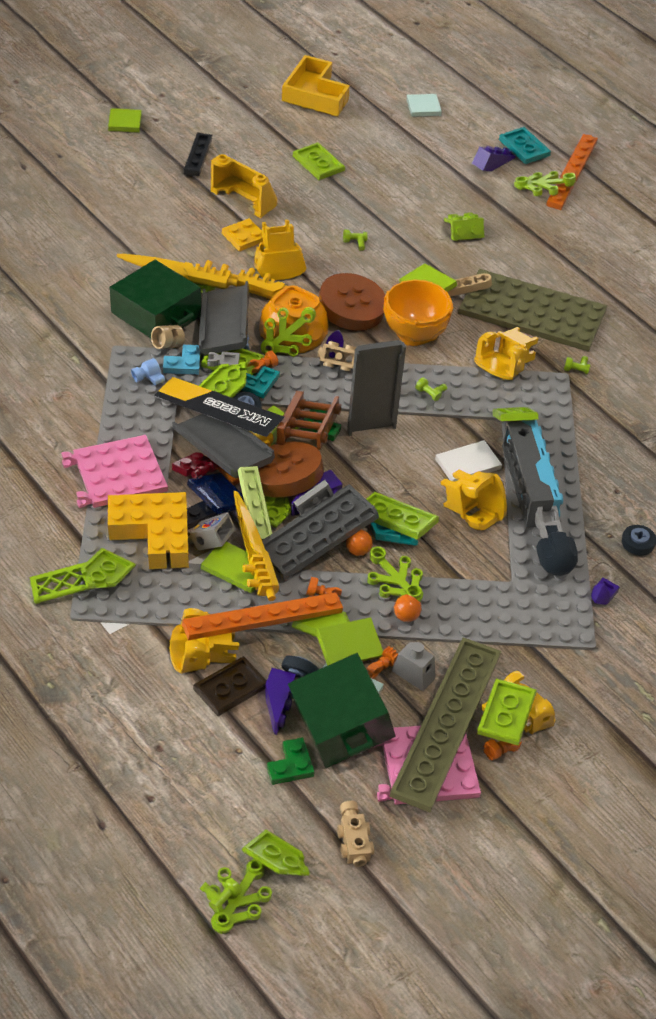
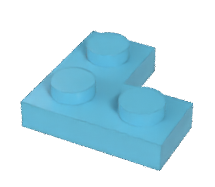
M183 345L182 356H164L163 373L199 375V345Z

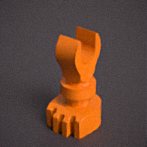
M271 350L260 360H250L247 367L255 366L251 373H258L263 366L269 368L278 366V357Z
M311 576L306 595L314 596L315 593L324 595L336 592L338 597L341 596L342 590L340 588H325L324 585L317 586L318 578Z
M388 646L385 648L382 657L366 668L369 671L370 678L374 679L383 669L394 666L398 653H396L393 647Z
M490 739L484 743L483 751L490 760H495L507 751H518L522 742L518 746Z

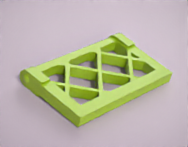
M86 562L29 577L34 603L39 604L40 602L88 590L86 584L79 585L82 580L84 581L83 575L75 573L81 571V567ZM66 575L62 580L56 579L57 577ZM71 576L77 578L73 585L66 582ZM45 581L42 586L37 584L38 582ZM51 581L58 584L53 590L46 588ZM62 586L68 587V589L59 591ZM43 591H44V592H47V593H50V594H46V595L40 596V594H41Z

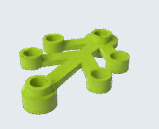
M551 171L545 176L541 172H535L528 178L525 176L517 177L514 187L519 190H531L534 196H541L543 194L542 188L549 190L550 195H557L558 186L550 184L564 183L565 186H573L576 182V175L574 173H566L563 175V178L558 179L557 171Z
M306 307L302 311L301 317L287 329L289 311L287 308H280L277 313L280 318L279 335L274 338L276 321L272 318L267 319L264 324L267 329L266 340L261 344L262 353L266 355L268 351H271L266 346H271L275 354L283 352L293 357L298 355L299 347L297 345H279L282 341L300 342L304 346H309L312 342L311 335H296L292 333L304 323L314 321L316 311L311 307ZM284 311L286 316H282L280 312ZM305 314H310L311 318H306ZM267 322H272L273 326H268ZM304 338H308L310 342H305ZM291 348L296 349L297 352L293 353Z
M379 546L373 547L370 551V560L374 564H379L390 576L370 572L367 582L370 585H377L379 582L394 584L402 588H393L387 584L381 585L379 595L383 598H388L390 595L403 596L408 594L420 602L423 599V591L419 586V582L422 580L423 571L419 568L411 571L412 583L410 585L406 581L407 570L411 565L410 557H400L398 573L385 559V549Z
M255 859L247 863L246 875L240 883L242 888L240 894L237 896L231 895L227 900L228 904L225 909L222 907L220 912L214 911L215 914L211 918V926L219 934L228 933L236 923L258 920L261 917V907L254 903L269 902L272 898V890L267 886L261 887L257 893L244 896L252 882L261 879L264 875V865ZM222 867L218 870V881L222 883L223 889H225L224 883L228 878H231V870L227 867ZM224 873H225V874H227L228 876H227V877H222L221 874H224ZM217 885L209 886L220 894V888ZM264 892H266V893H268L269 895H268V896H262L261 894L264 893ZM250 905L247 911L234 914L237 908ZM255 910L258 913L252 914L251 911Z

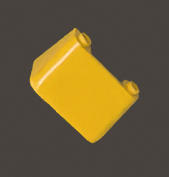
M220 154L211 160L212 193L217 195L219 191H226V194H230L234 191L253 201L254 215L262 218L277 206L278 198L268 177L225 154Z

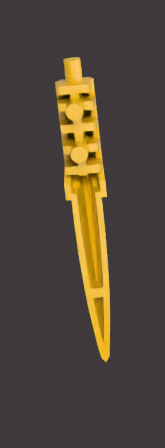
M116 254L118 258L141 267L153 260H157L196 284L220 289H227L230 285H238V280L231 278V271L228 270L229 265L222 264L221 270L218 271L216 267L211 269L213 262L210 260L206 261L204 267H200L198 263L194 267L192 263L188 262L183 263L142 255Z
M249 268L247 274L243 269L239 275L231 273V278L238 280L236 287L243 286L245 281H248L250 293L269 299L287 286L285 283L275 282V279L269 281L271 278L269 273H265L263 279L259 278L257 273L253 276L255 273L254 268Z
M234 491L238 521L249 564H244L242 569L243 572H251V575L254 576L253 579L247 580V586L255 587L258 590V596H267L269 601H274L276 599L275 595L279 591V584L269 553L265 550L260 534L240 494Z

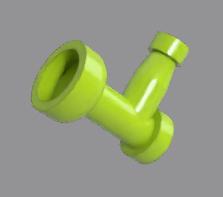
M344 229L343 242L348 243L351 239L357 240L359 250H365L364 242H367V232L351 233L350 230Z
M582 356L580 363L573 362L571 357H567L564 370L570 371L575 369L583 371L588 375L591 364H587V356Z
M422 377L417 381L415 389L420 392L425 391L432 396L434 401H438L442 396L441 392L447 390V385L442 384L433 389L429 386L428 380Z
M228 878L225 881V889L220 894L209 887V884L206 882L200 887V890L205 892L211 899L209 906L215 912H220L222 905L231 895L237 896L242 891L241 886L234 879Z

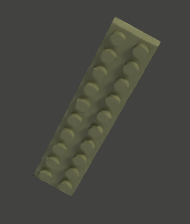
M464 637L462 638L390 791L389 797L431 813L500 658V650Z

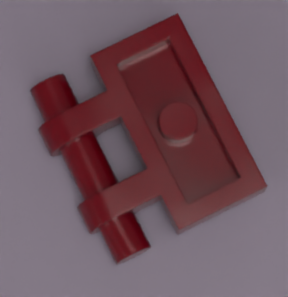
M195 452L172 463L173 471L186 477L191 475L193 478H202L208 472L212 473L220 467L200 452Z

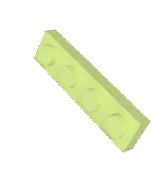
M258 466L240 467L237 471L244 503L263 540L272 534Z

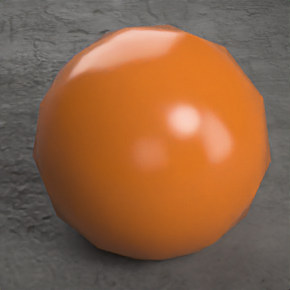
M360 530L346 539L347 550L355 556H364L372 549V537L367 531Z
M408 594L400 596L394 604V613L403 622L415 621L422 611L421 603Z

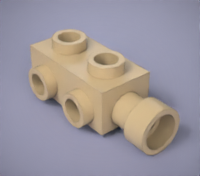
M329 341L328 344L324 343L323 347H319L318 357H320L321 362H324V366L333 368L334 365L341 366V370L349 372L353 369L356 347L346 345L345 348L338 347L339 343ZM331 352H335L334 358H330L329 354ZM348 356H352L351 362H347L346 358Z
M346 801L340 805L342 818L341 824L337 825L338 838H343L344 844H341L342 858H347L348 864L362 867L367 862H370L371 855H374L373 841L369 842L368 837L370 835L369 822H365L364 814H358L357 802Z

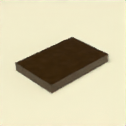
M243 656L194 684L193 690L217 716H220L266 689L267 680Z

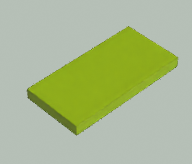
M529 407L492 409L493 416L500 421L539 420L538 413Z
M377 492L372 493L366 498L375 507L379 518L373 521L374 523L417 540L439 522V516Z

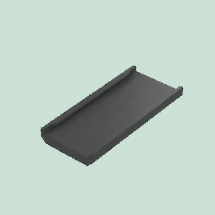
M245 281L243 286L206 292V289H203L199 332V350L205 355L209 354V352L219 353L241 349L247 345L248 281Z
M394 340L359 345L355 349L347 426L349 436H352V432L392 426L393 429H396L406 353L404 342Z
M200 414L179 424L175 421L172 422L175 431L234 478L239 477L237 470L240 467L258 466V468L272 463L275 458L274 450L248 430L213 417Z
M348 484L263 539L262 542L265 550L269 553L273 567L286 580L378 519L379 515L375 507Z

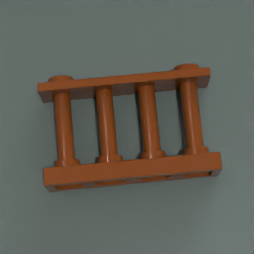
M296 391L283 415L285 418L277 427V444L284 445L287 438L298 437L317 440V449L321 450L323 444L327 442L328 433L337 415L341 413L342 406L339 404V396H335L332 404L306 401L304 399V392ZM305 408H308V409L322 410V411H328V412H327V414H325V413H318V412H311V411H304V410H305ZM300 417H301V418L322 420L323 422H322V423H318V422H311V421H304V420H297V419H300ZM295 427L318 430V432L295 430Z

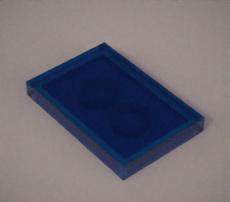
M221 473L207 475L202 478L188 479L187 486L216 514L236 510L234 491H237L244 501L243 494Z

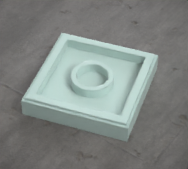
M436 94L407 95L406 100L412 117L441 116L442 111Z

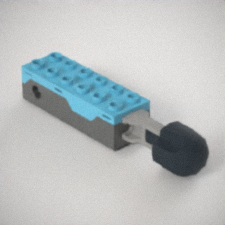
M537 420L507 421L502 448L526 528L537 527L540 532L541 540H539L536 546L540 564L545 571L552 575L562 576L569 574L578 562V551L574 538L567 537L560 524V505L563 504V495L558 490L559 483L554 477V467L550 464V454L546 452V441L542 439L541 426H538Z

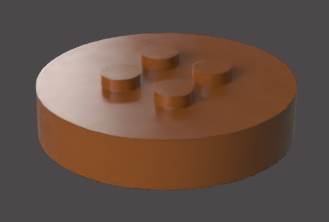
M339 273L328 277L322 283L318 295L319 301L327 312L328 320L333 324L348 330L362 331L371 329L382 321L385 293L372 280L358 274Z
M296 441L285 442L284 445H271L270 448L274 450L275 458L272 463L258 468L264 496L288 497L305 492L315 486L324 474L320 451L311 444Z

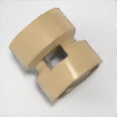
M179 325L156 326L151 333V341L156 349L179 348L185 340L184 331Z

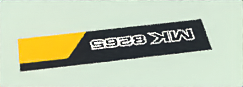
M172 377L154 395L155 397L265 437L285 418L279 414Z

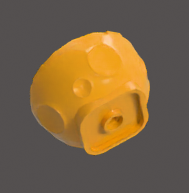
M408 280L394 285L387 291L384 297L383 311L388 326L396 333L400 340L408 346H418L436 340L446 330L454 307L448 292L441 286L425 280Z
M293 285L286 286L264 306L259 324V332L264 340H266L267 332L264 324L269 318L276 321L274 338L279 335L280 318L277 313L283 307L289 311L286 329L301 317V313L306 307L313 308L316 311V317L314 321L304 323L292 333L296 335H311L312 342L309 346L291 341H282L279 345H297L299 353H306L321 345L328 334V317L324 306L319 301L317 295L303 288ZM284 311L280 312L282 316H286ZM305 314L306 318H311L310 314ZM267 322L268 326H273L272 322ZM304 338L305 342H310L308 338ZM291 348L293 353L297 352L296 349Z

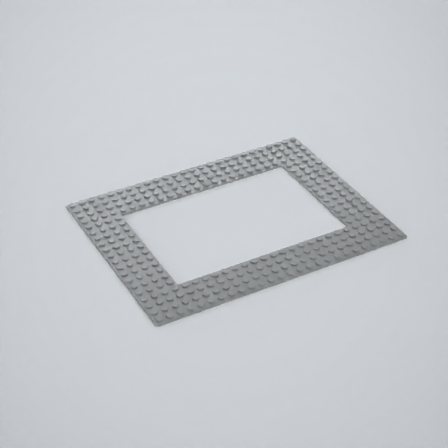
M113 346L97 445L146 435L168 486L174 435L172 422L176 418L177 404L154 395L172 377L199 386L214 370L201 367V361L205 354L200 352L199 375L163 373L164 356H182V350ZM279 355L277 356L278 366L271 369L279 371L280 377L264 399L258 397L262 406L272 407L274 405L275 407L288 408L296 391H303L306 401L332 404L335 396H339V404L342 406L341 411H349L353 369L349 372L341 370V366L334 365L333 368L323 365L324 362H321L320 358ZM152 358L156 359L161 373L165 377V381L154 385L148 378L144 377L142 381L135 382L131 369L135 367L140 368L143 362ZM404 363L398 414L484 420H498L493 416L492 409L529 407L536 411L539 418L537 423L542 429L541 436L546 441V452L550 454V464L554 467V477L559 483L558 490L563 495V504L560 505V524L567 537L574 538L578 551V562L569 574L562 576L552 575L545 571L540 564L536 549L539 540H541L540 532L537 527L526 528L504 455L511 581L422 577V580L419 582V586L423 591V599L420 601L422 611L415 621L403 622L396 617L394 604L400 596L390 595L388 598H383L379 595L381 585L387 584L390 587L402 589L399 585L379 582L377 585H370L367 582L368 574L299 570L284 580L282 575L273 568L279 584V591L275 595L276 599L269 601L267 596H258L256 588L252 593H249L202 570L201 564L189 563V568H171V562H167L166 569H149L148 539L109 540L108 505L93 508L92 504L87 505L78 564L87 562L101 548H104L135 563L136 566L115 587L94 588L74 593L70 618L72 621L176 627V625L181 624L184 609L197 608L203 612H208V614H215L312 597L306 595L312 576L318 578L317 586L324 585L325 588L338 587L342 590L339 597L343 611L346 612L350 622L371 617L378 638L460 643L464 637L480 644L594 650L596 641L569 375L567 373L525 370L520 372L513 380H507L492 375L482 368ZM420 378H426L429 386L433 389L446 384L447 390L441 392L442 396L438 401H434L432 396L425 391L420 392L415 389V385ZM501 421L503 439L507 421ZM406 576V581L410 585L412 583L411 576ZM82 580L79 585L85 584V581ZM293 622L243 630L307 634L292 628Z

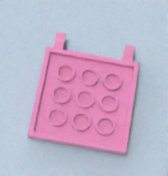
M146 435L75 449L73 454L71 452L61 453L64 468L77 464L88 494L84 491L76 492L79 508L92 504L93 508L108 505V495L168 492L167 483Z
M421 726L395 727L396 737L377 745L383 747L391 787L387 784L378 785V802L394 799L389 797L390 791ZM466 734L436 801L480 798L481 791ZM394 799L395 805L406 804L404 802Z

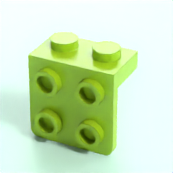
M472 212L464 213V216L449 214L448 217L444 218L445 222L451 224V240L453 241L485 238L484 218L479 217L478 214H473Z

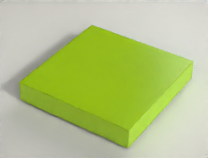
M111 108L108 131L140 132L141 110Z

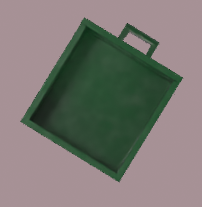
M157 260L151 261L109 287L111 313L151 338L152 330L156 326L179 325L183 329L201 317V287Z
M358 653L288 683L298 712L325 769L396 737L389 712Z

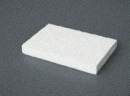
M485 440L437 454L435 460L450 481H458V479L453 477V473L457 470L473 475L478 471L490 473L502 468L501 462Z

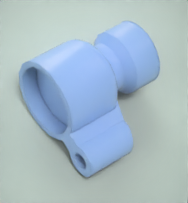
M154 358L143 362L140 368L135 367L131 369L135 382L142 381L144 377L148 378L154 385L165 381L159 364Z

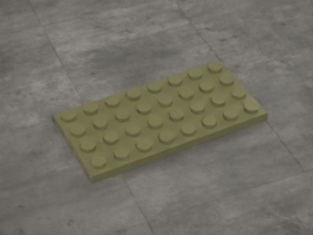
M478 270L476 275L483 273L491 275L492 286L487 289L467 293L459 307L458 314L509 329L519 327L520 332L589 352L608 305L487 270Z

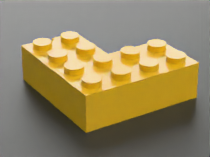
M304 55L282 85V101L318 112H324L332 116H339L349 101L350 85L330 80L333 62Z
M186 492L108 495L109 540L148 539L149 569H166V553H170L171 568H189Z

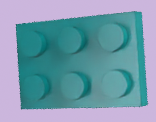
M525 127L499 135V141L510 149L524 164L551 155V150Z

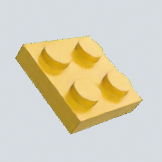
M250 218L222 228V235L239 252L263 242L262 230Z

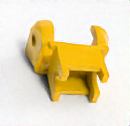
M288 219L285 220L284 226L269 227L266 222H262L263 242L259 243V247H256L254 265L260 276L264 277L265 273L271 274L270 280H284L304 273L307 267L302 248L297 242L294 243V226L290 224Z
M519 327L506 332H486L478 340L474 362L492 375L502 379L513 380L524 370L525 363L535 360L536 352H529V349L538 343V337L531 338L521 333ZM501 337L499 350H494L496 338Z
M457 470L453 473V477L458 479V481H450L448 479L440 481L441 485L446 487L447 501L443 503L444 507L460 514L461 518L465 519V522L471 528L486 530L505 518L507 511L506 494L503 483L496 473L478 471L470 475L462 470ZM476 506L480 509L471 516L466 514Z
M197 608L184 609L181 624L176 625L170 638L169 650L173 667L179 673L206 669L210 662L232 663L236 661V654L228 653V650L239 649V642H232L235 638V632L188 640L182 626L183 619L210 614Z
M519 671L511 672L504 679V681L529 687L520 683L524 676ZM536 693L524 729L525 732L530 734L553 727L556 722L553 706L538 693ZM487 702L482 705L483 711L485 710Z

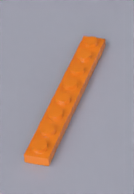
M586 134L582 135L559 179L563 178V175L566 173H574L577 182L597 144V137ZM564 183L556 184L555 186H558V194L550 195L546 206L562 210L574 185L568 187Z
M335 592L183 619L182 626L187 639L193 640L342 613L343 606Z

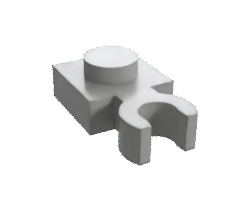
M209 352L207 366L239 364L240 353L222 352L221 355H218L217 353Z

